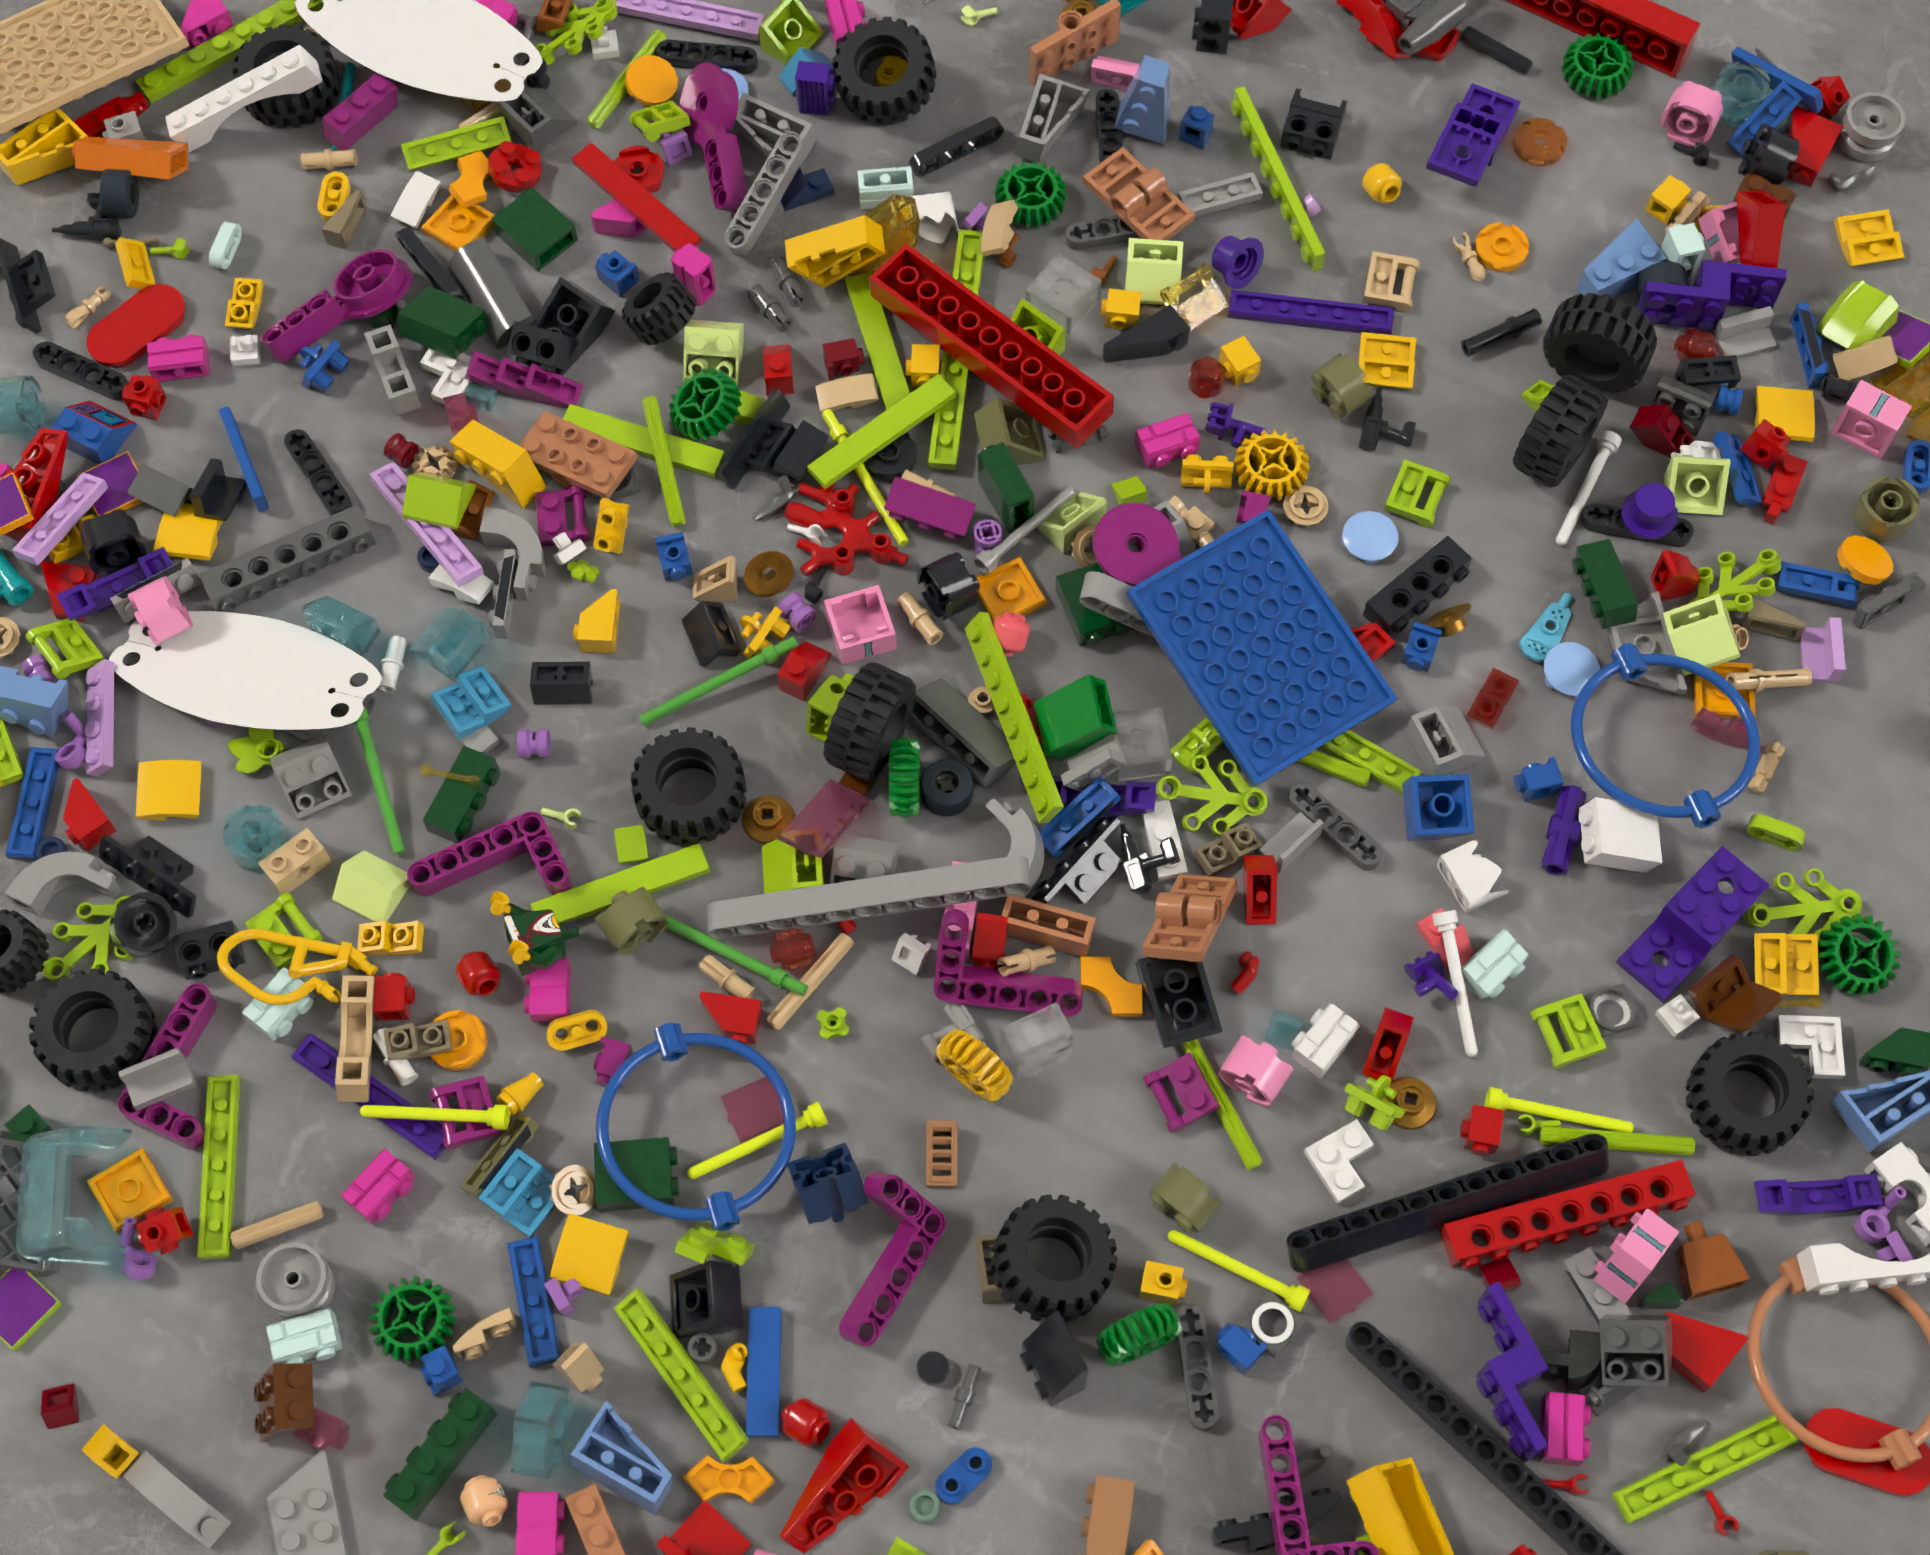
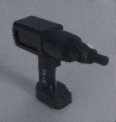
M88 193L87 195L88 205L93 209H97L95 216H89L88 221H78L73 224L52 228V232H61V234L74 235L79 238H91V240H104L107 237L112 240H118L122 234L117 218H106L100 202V193Z
M1377 388V392L1366 411L1358 447L1365 451L1376 450L1379 435L1410 447L1416 423L1411 421L1404 423L1402 431L1388 427V421L1382 420V388Z
M1120 824L1122 832L1120 836L1123 846L1121 852L1125 862L1123 867L1130 889L1136 894L1147 893L1153 888L1148 870L1180 862L1175 842L1170 837L1165 838L1160 844L1162 854L1149 857L1148 853L1141 855L1137 844L1134 843L1131 834L1126 830L1125 824Z

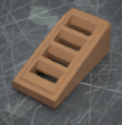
M928 1120L926 1134V1187H957L958 1121ZM933 1134H951V1137L933 1136ZM933 1145H951V1150L933 1149ZM933 1158H951V1163H933ZM933 1170L951 1171V1176H933Z

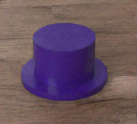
M1226 236L1219 241L1213 251L1212 267L1223 274L1224 281L1230 288H1243L1259 272L1264 256L1263 244L1258 239L1252 237L1240 240L1235 236Z
M1649 483L1629 494L1621 506V518L1625 527L1632 534L1644 539L1654 540L1669 534L1678 521V510L1672 491L1662 484Z

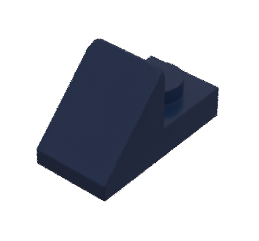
M800 167L798 168L780 200L784 211L834 195V188L825 169L822 168L803 175Z

